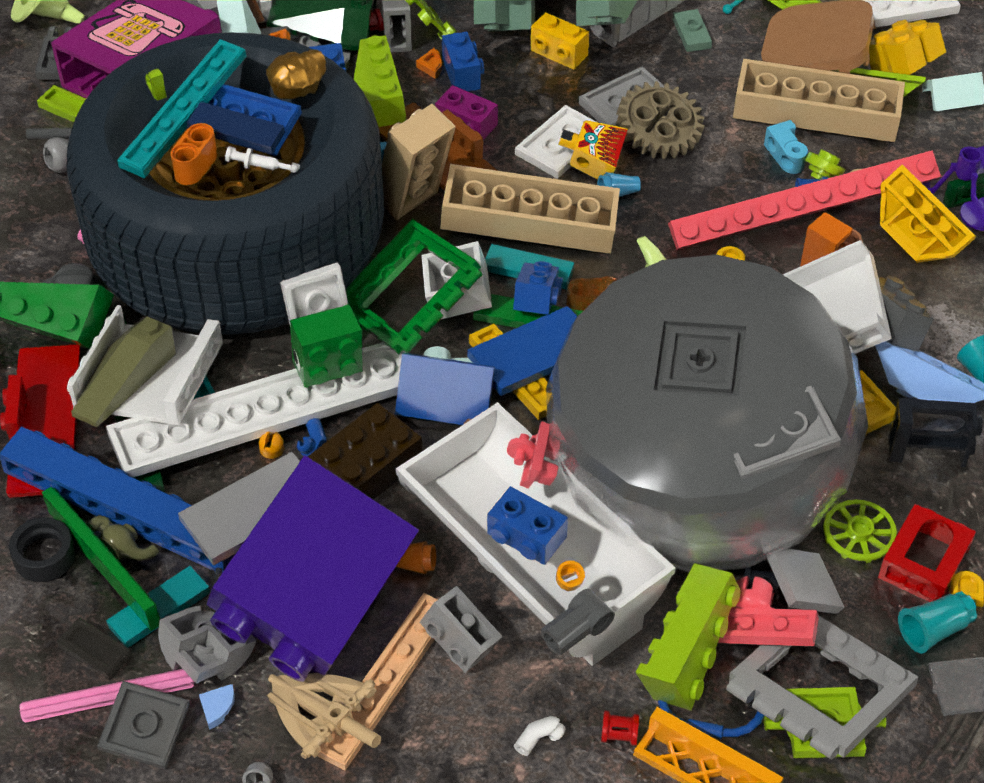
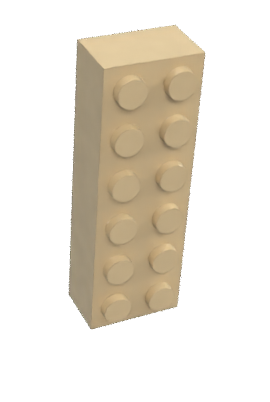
M743 59L733 118L773 125L792 120L796 128L895 142L901 119L905 82Z
M450 164L442 204L440 229L611 254L620 188Z

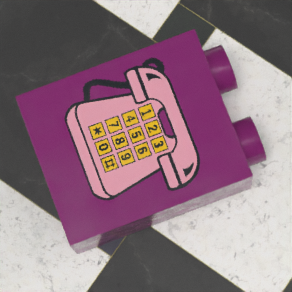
M116 0L53 40L51 45L61 86L87 99L93 89L106 76L137 55L175 40L198 35L222 33L220 17L217 13L210 9L204 10L183 0Z

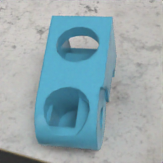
M792 120L767 127L764 146L785 172L798 174L805 168L808 149L806 145L798 142V139L795 137L796 126Z

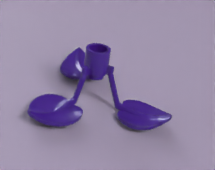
M968 146L960 150L957 163H951L948 171L934 187L930 188V182L923 183V185L934 194L953 172H956L957 177L961 180H971L972 201L965 202L961 206L960 217L969 227L984 231V197L978 200L976 196L978 174L984 173V146L979 148Z

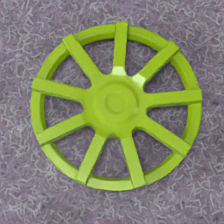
M847 500L835 505L826 515L823 524L826 543L830 544L836 552L841 554L842 558L866 561V563H871L872 560L885 556L897 536V528L890 514L879 505L866 500ZM854 504L860 505L859 515L853 517L845 507ZM866 506L874 508L880 513L873 519L865 516ZM839 510L848 524L836 521L831 517ZM884 518L888 520L891 527L890 529H874V525ZM830 526L845 530V532L832 535ZM874 536H891V539L885 545L874 538ZM848 538L850 539V542L846 548L841 547L836 542ZM867 542H870L880 551L870 553ZM856 543L861 545L863 554L851 552Z

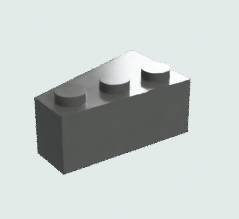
M888 276L887 279L878 277L892 338L887 341L892 345L918 352L934 319L925 310L926 306L914 298L915 294L905 288V283L902 280L893 276Z

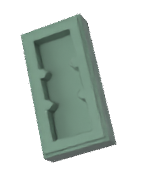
M698 9L673 12L672 20L686 52L712 49L711 37Z

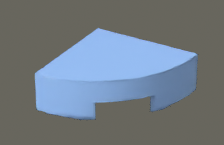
M233 684L199 694L209 730L220 725L225 720L224 718L231 710L232 705H234L235 693Z

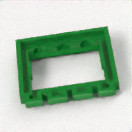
M412 219L346 289L348 304L363 329L397 354H400L402 351L409 353L423 339L419 333L423 331L427 334L443 317V314L440 312L441 309L448 312L464 295L461 288L464 287L469 290L483 275L479 270L481 266L475 259ZM426 248L438 258L458 269V271L398 333L389 327V324L370 309H366L412 260Z

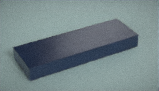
M201 101L187 122L188 128L197 123L208 124L214 129L216 139L271 155L285 133L284 125Z

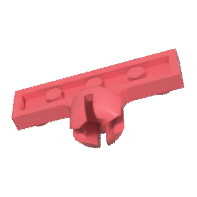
M744 576L737 581L740 588V598L737 605L730 610L727 632L723 638L719 639L718 643L815 646L819 621L817 610L772 608L774 598L773 587L767 580L755 576L752 589H747L749 576Z

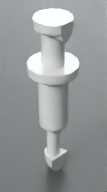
M229 146L225 155V161L230 162L232 159L244 162V168L249 169L250 165L270 170L281 168L296 173L300 167L296 163L291 165L280 163L277 158L255 154L252 148H248L247 152L243 153Z

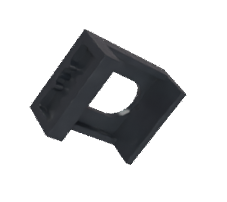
M899 398L888 435L889 462L902 463L906 447L959 451L961 467H966L969 455L975 454L976 436H980L982 433L983 420L982 417L977 416L976 403ZM913 413L952 415L962 418L965 422L961 428L954 431L912 429Z

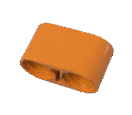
M197 123L190 126L170 152L175 180L178 183L193 185L199 182L216 160L218 154L212 126L205 123Z

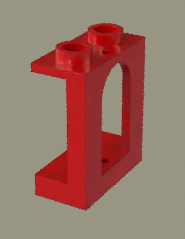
M914 504L883 559L878 578L928 602L945 596L962 559L969 552L976 531L962 523L941 516L931 509ZM919 531L949 545L936 571L905 558Z

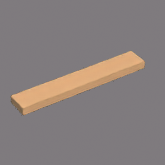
M423 593L362 681L365 683L366 680H373L375 682L374 688L377 691L374 696L370 698L365 697L360 702L362 709L359 712L351 713L355 721L372 731L435 640L427 634L425 628L420 624L421 619L434 602L438 600L426 593ZM332 732L333 740L330 743L327 742L320 745L321 751L318 757L346 771L364 745V742L347 732L342 737Z

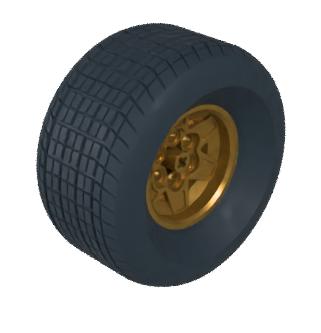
M236 32L212 33L175 40L145 51L116 68L93 89L82 104L70 132L67 147V174L80 230L89 260L99 277L120 300L138 313L173 328L195 333L201 332L208 319L220 322L221 335L253 333L289 324L280 282L334 263H338L341 267L346 290L370 260L377 246L384 219L380 134L373 109L353 78L326 56V72L322 76L315 94L308 93L305 97L279 99L300 105L302 114L277 156L253 150L255 154L277 158L280 163L289 165L292 163L299 164L300 167L296 173L281 168L270 170L250 165L249 169L244 168V162L232 159L230 162L225 161V155L229 146L243 153H246L248 148L215 139L218 156L199 182L193 185H182L175 180L170 152L185 131L146 178L119 168L118 158L220 39L244 48L247 56L224 84L275 99L279 98L273 93L266 75V69L275 58L287 52L301 54L314 50L303 44L279 37ZM157 68L163 74L167 98L161 100L154 99L145 80L146 74Z

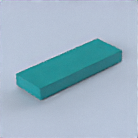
M491 244L485 258L488 272L518 278L524 262L533 264L538 261L549 262L552 266L559 267L558 277L563 278L562 289L566 290L573 274L575 263Z
M189 566L147 594L156 603L160 619H163L189 608L211 592L206 582ZM127 606L106 620L109 629L126 649L154 631L149 630L130 606Z

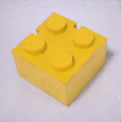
M900 20L893 23L892 28L875 34L874 39L870 41L869 47L871 70L911 75L927 65L926 62H932L946 53L939 23H927L926 20L908 23L907 20Z

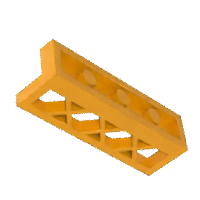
M656 707L650 716L649 728L634 749L633 756L680 783H710L709 778L718 776L729 780V783H782L783 777L659 707ZM655 738L667 745L669 754L656 756L647 751L646 748ZM689 758L698 763L700 772L687 774L680 770L678 760Z

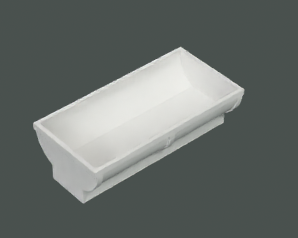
M497 402L397 467L396 475L401 485L411 494H415L478 557L479 563L488 572L494 573L545 625L566 611L571 600L580 591L587 588L591 589L615 612V617L609 627L599 635H587L567 650L573 657H583L593 666L643 629L644 615L660 598L671 576L675 574L676 568L558 458L555 461L544 456L543 459L559 466L557 476L550 486L536 481L532 483L529 489L520 486L524 463L521 466L514 464V458L510 457L507 453V446L511 439L519 438L520 434H527L529 440L532 434ZM510 486L568 517L567 538L546 565L536 560L525 558L518 550L507 544L496 542L487 534V514ZM569 560L578 562L585 571L582 585L574 591L561 589L556 581V572L559 565ZM575 574L574 576H572V577H570V578H568V579H565L564 581H565V582H568V581L574 580V579H576V578H578V577H577V575Z

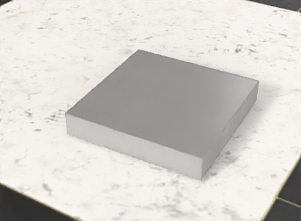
M771 546L765 552V556L788 607L838 614L845 608L819 553Z

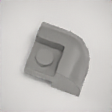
M200 606L187 608L160 619L158 631L160 647L165 660L172 670L182 668L196 684L215 675L222 681L231 676L245 663L253 651L256 639L250 635L246 643H239L228 638L210 622L215 612L202 611Z

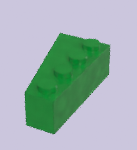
M0 282V321L90 349L94 338L101 331L114 294L100 285Z

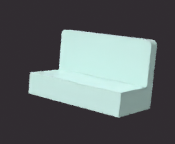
M982 72L931 79L922 83L923 92L931 91L934 111L984 104Z

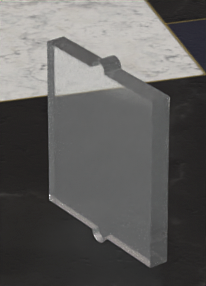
M984 657L929 663L928 668L934 684L932 692L937 694L943 716L984 711Z

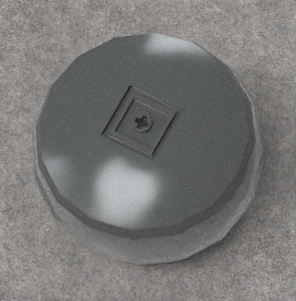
M721 255L661 260L614 281L572 323L546 386V420L549 424L550 432L548 438L554 456L552 461L559 466L558 474L579 513L625 546L636 545L638 541L653 546L676 569L690 572L694 563L723 571L745 569L766 560L775 553L785 551L800 544L848 491L868 428L858 358L819 299L770 266ZM806 387H814L841 439V446L741 479L733 454L739 453L745 467L782 454L798 438L786 435L781 430V426L783 425L786 430L791 432L801 430L804 422L799 415L794 414L796 411L806 416L808 427L817 419L818 413L809 392H805ZM775 434L774 440L769 446H754L757 443H766Z

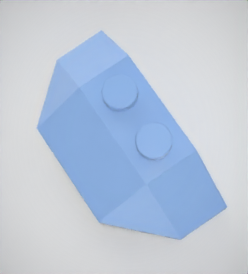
M888 341L875 345L888 382L897 388L896 391L899 394L908 398L916 397L924 400L976 403L984 400V383L920 350L917 352L890 344Z

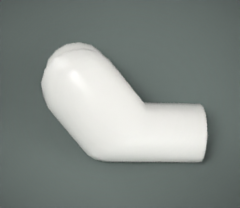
M548 716L531 722L514 744V748L520 754L528 756L540 738L548 735L552 741L559 740L565 734V726L555 716Z

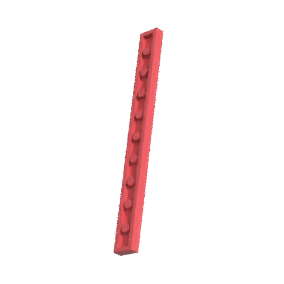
M932 150L670 221L668 225L676 250L879 196L882 194L881 183L902 164L922 184L939 179L941 174Z

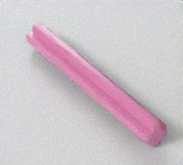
M183 669L125 681L163 693L188 689L194 686V681ZM122 681L22 702L20 704L21 718L23 722H31L112 705L115 702Z

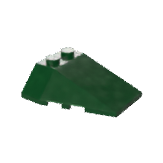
M273 0L267 19V26L271 28L288 26L291 34L297 35L298 32L310 35V39L318 42L321 38L331 41L333 44L341 43L342 49L359 50L360 40L369 38L370 16L372 8L377 7L378 0Z

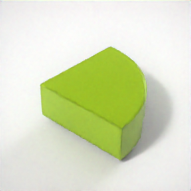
M158 68L151 70L145 76L150 92L156 100L167 98L163 74Z

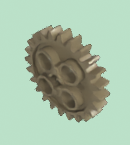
M655 81L653 87L644 82L643 88L635 85L633 91L628 90L626 96L622 97L616 113L618 115L616 124L628 129L624 141L633 140L632 148L642 147L641 154L651 151L652 158H655L656 154L660 153L665 160L667 154L670 153L676 159L679 152L685 156L688 149L693 150L696 143H699L704 129L702 124L704 116L700 115L702 109L701 107H694L695 99H686L688 92L678 93V86L671 90L667 82L664 88L660 87L658 81Z

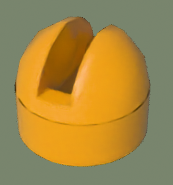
M269 431L260 437L259 450L261 455L268 459H274L283 454L284 441L279 433L276 432L270 435ZM268 442H271L270 447H266Z
M569 560L561 563L556 572L557 584L566 591L578 589L585 578L583 567L576 561ZM575 574H576L577 577H578V578H576V579H574V580H571V581H568V582H565V581H564L565 579H568V578L574 576Z

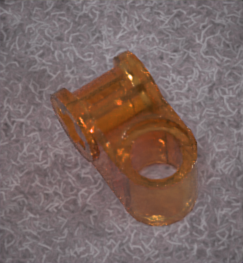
M605 276L602 278H577L572 280L568 284L566 306L570 309L584 311L608 288L607 285H611L617 278Z

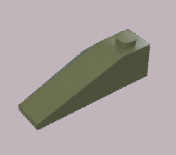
M146 317L114 341L107 348L71 412L72 416L95 427H98L176 355L172 327Z

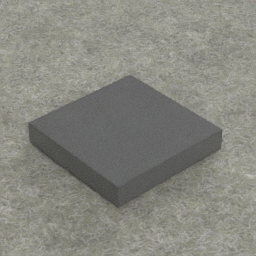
M122 681L97 745L98 750L166 770L190 707V701Z

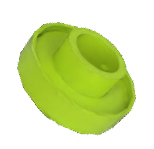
M822 149L818 155L809 151L805 161L810 163L808 168L812 170L811 176L816 179H821L822 176L831 178L843 175L846 170L838 165L841 160L839 157Z

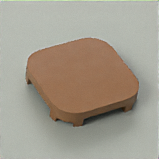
M839 0L787 7L777 12L769 21L761 52L762 61L826 71L839 70L840 73L850 74L851 70L862 64L868 66L870 62L869 47L872 31L876 29L872 6L863 0Z

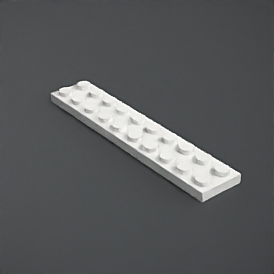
M381 342L362 348L363 372L304 388L295 368L193 399L179 426L130 418L107 425V434L122 470L132 478L258 439L269 431L271 435L306 424L313 418L322 419L395 396L398 391L402 354L406 352L402 351L400 354H397Z

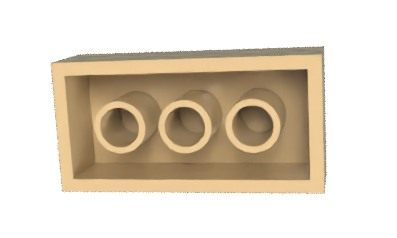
M430 104L423 110L417 109L409 119L403 123L394 124L388 131V139L382 161L384 208L396 220L438 193L456 126L433 104Z

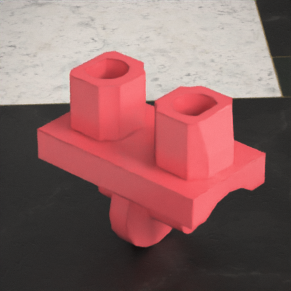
M542 421L539 425L538 434L532 435L530 440L527 434H520L519 438L511 439L508 442L507 453L510 457L514 458V464L521 466L524 463L520 486L529 489L534 481L550 486L555 480L559 466L543 459L545 456L556 461L561 454L564 440L549 434L551 424Z

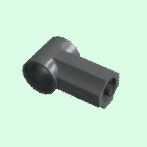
M587 588L580 591L571 600L566 611L541 628V636L546 642L547 647L554 654L562 655L587 635L596 636L605 631L614 620L615 612L591 589Z

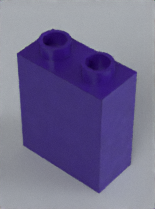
M304 455L212 587L206 605L216 612L210 619V622L222 634L236 642L246 643L252 634L275 649L269 657V661L279 671L294 680L304 682L309 673L325 675L419 529Z

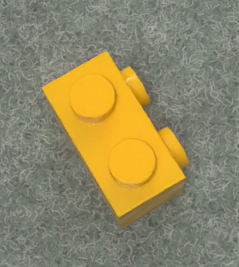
M546 12L531 26V51L573 70L588 56V30Z

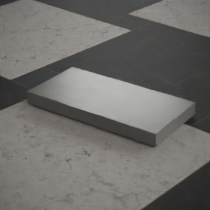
M293 452L178 513L179 520L212 565L237 553L300 461Z

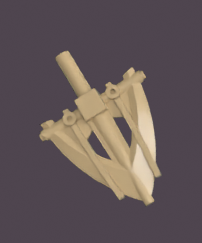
M309 673L304 682L294 680L287 675L276 676L271 674L268 681L272 683L273 693L270 692L267 695L268 699L276 706L287 731L303 748L300 755L304 759L310 756L316 758L321 751L320 745L322 743H330L333 740L332 732L337 733L341 737L347 732L372 748H376L380 744L381 736L355 721L351 713L359 712L362 709L360 702L365 697L370 698L374 696L377 690L374 688L375 682L369 679L363 683L347 677L332 674L321 675L319 673ZM315 692H324L332 696V702ZM299 706L316 718L309 720L300 714Z

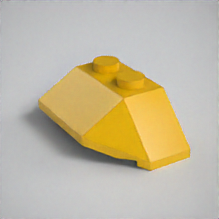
M903 164L881 183L880 226L916 263L953 258L976 238Z

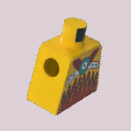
M586 120L583 122L579 134L563 129L558 145L574 150L569 163L572 167L598 179L600 175H604L606 172L614 173L628 129Z

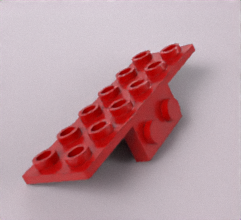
M80 345L19 349L17 375H9L8 387L3 388L2 391L3 404L6 409L5 412L0 414V426L2 431H7L9 441L22 426L31 431H39L48 439L59 444L65 443L75 451L77 418L73 417L71 413L73 404L71 396L67 392V385L70 377L74 376L80 366ZM11 475L7 476L6 493L9 498L42 495V490Z

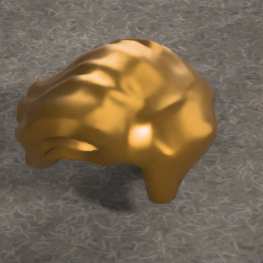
M309 50L301 54L287 52L275 58L266 69V75L274 95L279 99H293L300 96L305 97L308 93L315 94L319 82L326 72V60L322 52L318 50Z

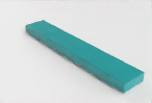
M220 39L118 158L119 168L146 178L186 130L187 122L200 101L208 103L247 57L245 49Z

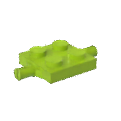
M855 687L786 689L842 726L862 709L858 703ZM764 716L765 731L785 730L780 726L783 717L775 723ZM886 717L876 727L885 728ZM787 731L791 739L793 758L826 757L810 746V741L813 737L804 742ZM865 738L845 757L865 756Z

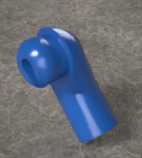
M313 418L306 423L309 437H303L304 442L299 440L297 443V449L301 452L302 456H309L327 442V437L319 418Z

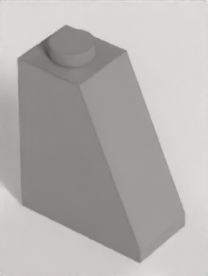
M381 0L384 35L387 36L390 51H412L410 5L405 0Z

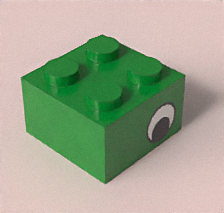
M349 304L290 320L292 359L304 388L363 372L362 329Z

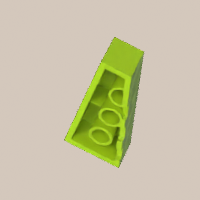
M371 36L360 40L353 80L368 99L378 127L393 125L399 122L403 123L407 120L404 98L387 36Z
M696 563L693 564L676 596V604L678 606L676 611H668L663 620L664 634L661 639L654 638L648 648L649 653L652 654L647 664L640 663L635 672L654 700H661L667 704L691 711L695 700L698 701L701 698L704 690L703 679L707 669H711L715 663L716 646L719 639L725 636L728 629L730 610L737 605L740 598V588L732 573Z

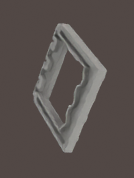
M818 615L819 621L815 646L820 649V654L832 662H842L848 666L849 673L861 680L869 679L878 686L879 692L844 726L762 674L765 670L769 671L777 664L792 646L760 645L730 672L729 684L726 690L746 704L754 699L752 708L775 723L783 717L780 724L782 728L804 742L813 737L810 741V746L832 760L837 754L844 758L916 687L918 676Z

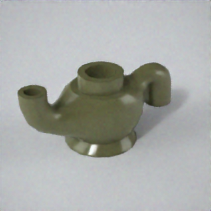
M102 515L95 516L86 523L93 533L96 531L101 532L99 540L118 561L119 559L148 560L159 554V550L155 545H150L145 549L139 548L135 541L138 539V534L129 524H124L123 526L112 524L109 518Z

